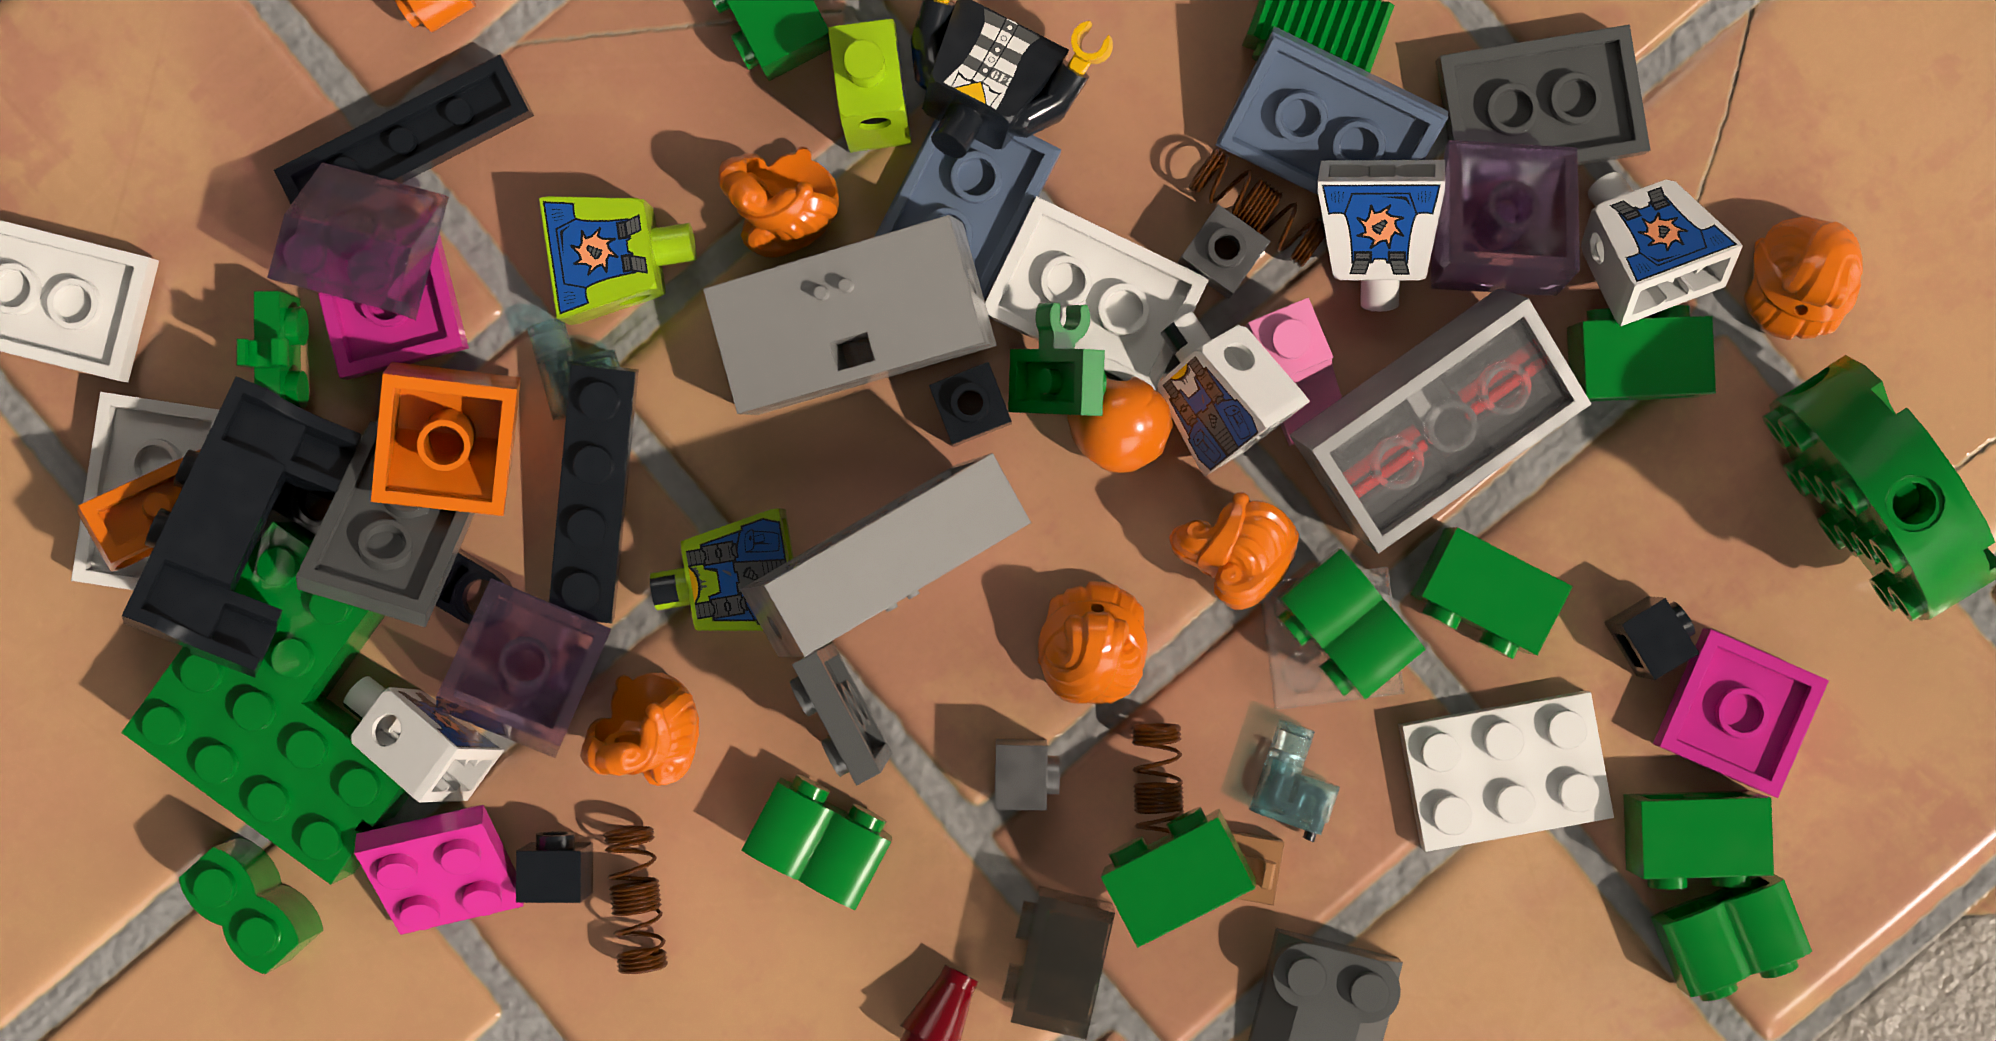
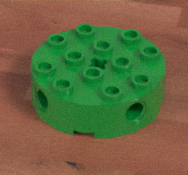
M1844 355L1799 386L1779 396L1769 405L1770 412L1763 415L1762 418L1770 433L1783 448H1786L1791 458V461L1783 465L1786 475L1802 496L1806 497L1812 494L1821 503L1827 512L1817 518L1821 528L1837 549L1841 550L1847 547L1856 558L1859 557L1874 576L1869 579L1871 586L1890 611L1894 612L1900 609L1911 622L1917 618L1919 620H1929L1996 580V556L1988 549L1989 546L1996 542L1986 519L1961 477L1928 431L1907 407L1897 414L1894 412L1883 381L1866 365Z

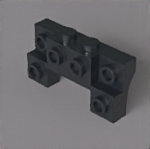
M236 376L200 452L189 449L178 468L174 486L182 490L172 511L161 508L151 524L145 545L154 549L123 611V623L187 647L193 655L255 678L281 622L282 610L234 591L284 483L287 482L333 500L359 446L362 434L314 415L281 398L269 389Z

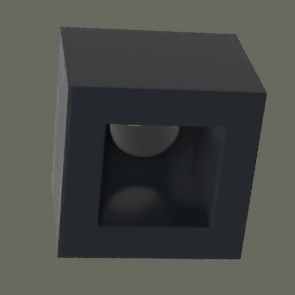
M989 362L929 385L953 447L1012 424ZM968 391L978 393L983 399L981 410L974 415H966L958 408L960 396Z
M1647 596L1604 622L1637 677L1656 680L1699 654L1690 639L1696 633L1692 621L1678 603L1673 601L1669 604L1666 598Z
M541 832L536 834V842H530L516 851V903H581L593 893V842H575V833Z

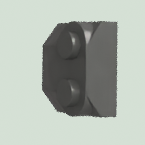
M1276 928L1248 1041H1383L1389 1017L1396 1009L1400 1000L1401 988L1399 977L1403 962L1397 957Z

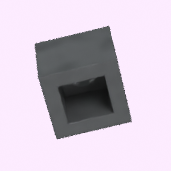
M1218 204L1182 254L1178 264L1208 278L1207 284L1229 299L1271 241ZM1221 238L1231 239L1237 246V256L1231 260L1219 258L1214 250L1215 242Z
M996 739L995 810H1047V794H1059L1060 756L1047 755V740Z

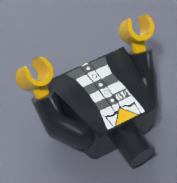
M923 0L910 42L914 78L918 85L926 90L922 109L928 116L940 121L931 136L932 143L940 152L947 156L963 158L974 139L995 150L1003 149L1014 136L1027 138L1059 123L1065 117L1088 81L1089 76L1086 70L1090 64L1102 63L1111 55L1113 50L1111 36L1108 35L1097 52L1085 53L1082 50V41L1091 30L1093 24L1091 21L1080 23L1074 29L1071 36V45L1075 54L1070 61H1066L1069 49L973 0H957L956 4L950 0Z

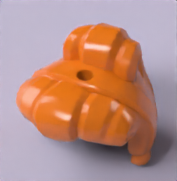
M799 147L795 153L782 155L769 166L766 165L762 157L752 153L731 157L721 162L717 178L719 186L729 201L736 207L737 212L745 218L741 232L743 243L758 255L777 258L789 255L808 246L825 232L838 212L839 191L836 181L825 167L811 160V151L807 147Z
M1801 216L1781 221L1767 232L1765 238H1759L1755 242L1754 279L1745 293L1744 302L1748 314L1759 324L1761 331L1773 337L1791 340L1795 336L1800 339L1816 338L1818 335L1832 334L1838 328L1845 315L1854 307L1861 288L1860 278L1863 272V256L1859 242L1854 234L1843 224L1836 221L1829 222Z
M1237 492L1234 494L1232 502L1222 509L1213 527L1207 521L1193 520L1173 529L1169 540L1172 552L1180 560L1197 567L1203 574L1215 579L1214 593L1226 606L1234 610H1243L1259 603L1283 580L1295 558L1299 532L1289 517L1279 508L1264 501H1250L1246 493Z
M1089 581L1085 587L1076 586L1067 589L1064 594L1051 598L1046 622L1041 629L1038 639V663L1041 666L1046 683L1055 695L1065 702L1074 704H1112L1129 695L1143 676V668L1148 652L1147 636L1144 630V609L1135 596L1114 584Z
M646 673L637 676L633 680L627 675L619 676L615 681L617 689L613 692L611 699V718H599L593 721L587 729L580 752L583 763L597 774L620 776L642 773L649 784L656 786L676 782L690 768L699 737V717L691 693L679 680L665 673Z

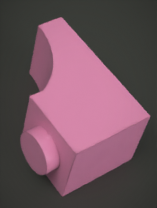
M1309 297L1250 321L1244 326L1249 329L1310 401L1281 424L1289 446L1294 444L1289 436L1291 433L1342 398L1333 369V355Z

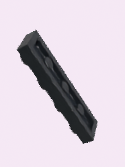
M499 54L274 169V172L301 226L312 230L533 117L534 114L506 59Z
M579 362L571 364L548 617L610 624L615 619L639 369Z

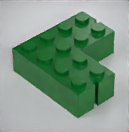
M273 522L255 546L234 591L282 610L281 622L256 677H251L190 653L189 648L183 646L121 733L332 885L354 874L360 866L354 854L356 834L386 827L382 823L394 818L410 797L402 787L352 744L350 740L351 734L360 722L326 698L385 615L298 590L296 575L313 542L315 534L295 522ZM363 821L368 823L367 825L360 827Z

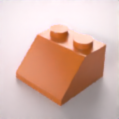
M391 362L382 375L371 502L504 516L515 439L521 377Z

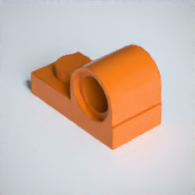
M184 457L78 505V515L111 572L128 567L151 555L154 548L145 545L147 534L158 511L161 508L172 511L182 489L174 486V480Z

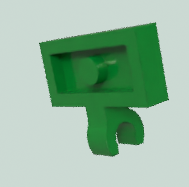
M254 291V340L236 339V366L254 368V384L267 388L295 406L305 409L309 400V382L306 373L301 371V345L307 343L309 321L306 310L300 307V298L281 291Z
M1039 303L1035 315L1039 333V349H1010L1008 412L1103 416V396L1107 385L1104 371L1105 350L1075 349L1076 343L1085 336L1089 329L1090 311L1088 305H1067L1066 322L1062 326L1060 322V303Z

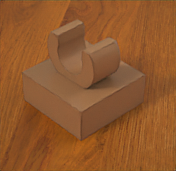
M1231 831L1256 878V889L1236 899L1274 906L1284 849L1283 840Z

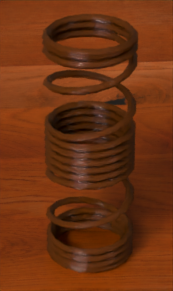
M1219 147L1215 148L1191 181L1189 189L1191 191L1195 190V194L1199 193L1221 166L1209 194V203L1212 204L1223 198L1236 184L1247 176L1232 209V214L1262 235L1287 211L1293 208L1279 239L1277 251L1282 252L1308 230L1289 257L1290 261L1293 260V264L1297 263L1299 268L1303 267L1326 236L1322 221H1318V218L1313 219L1282 246L1298 209L1297 202L1286 206L1263 227L1283 194L1282 192L1279 193V190H1275V187H1271V184H1267V181L1263 182V179H1259L1241 202L1252 176L1251 170H1247L1239 175L1224 191L1213 199L1229 161L1228 154H1224L1223 150L1220 151Z
M1171 723L1134 725L1131 727L1133 730L1131 732L1133 735L1131 743L1133 745L1177 753V756L1133 768L1135 773L1161 776L1178 781L1177 783H1137L1133 786L1135 788L1133 792L1135 793L1134 807L1136 808L1134 811L1136 813L1159 814L1179 812L1165 818L1137 823L1135 827L1137 829L1170 834L1168 828L1150 825L1171 821L1184 813V801L1182 800L1184 798L1182 795L1184 793L1182 791L1183 780L1169 773L1145 769L1170 764L1182 756L1178 749L1164 745L1177 743L1181 740V726Z
M650 826L615 829L607 831L603 835L606 838L604 840L605 843H618L608 846L605 849L608 853H632L652 857V860L647 863L608 876L610 880L642 881L610 887L611 893L609 895L612 896L610 904L613 910L611 914L614 916H629L650 911L658 913V916L647 922L614 932L615 936H644L661 940V943L654 948L636 949L619 953L616 956L618 959L617 967L619 968L617 971L621 974L653 972L665 968L668 964V961H666L668 957L665 956L667 952L660 949L664 946L666 940L655 933L635 931L655 923L662 917L663 912L659 909L662 905L660 903L662 899L659 898L661 895L658 888L660 886L658 884L659 880L655 877L624 876L649 867L656 861L657 857L652 852L621 848L652 841L655 838L653 836L654 828Z

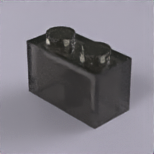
M1038 886L1035 902L1023 900L1015 938L1026 940L1021 965L1009 962L1001 1001L1012 1003L1011 1023L1087 1040L1115 916L1112 902Z

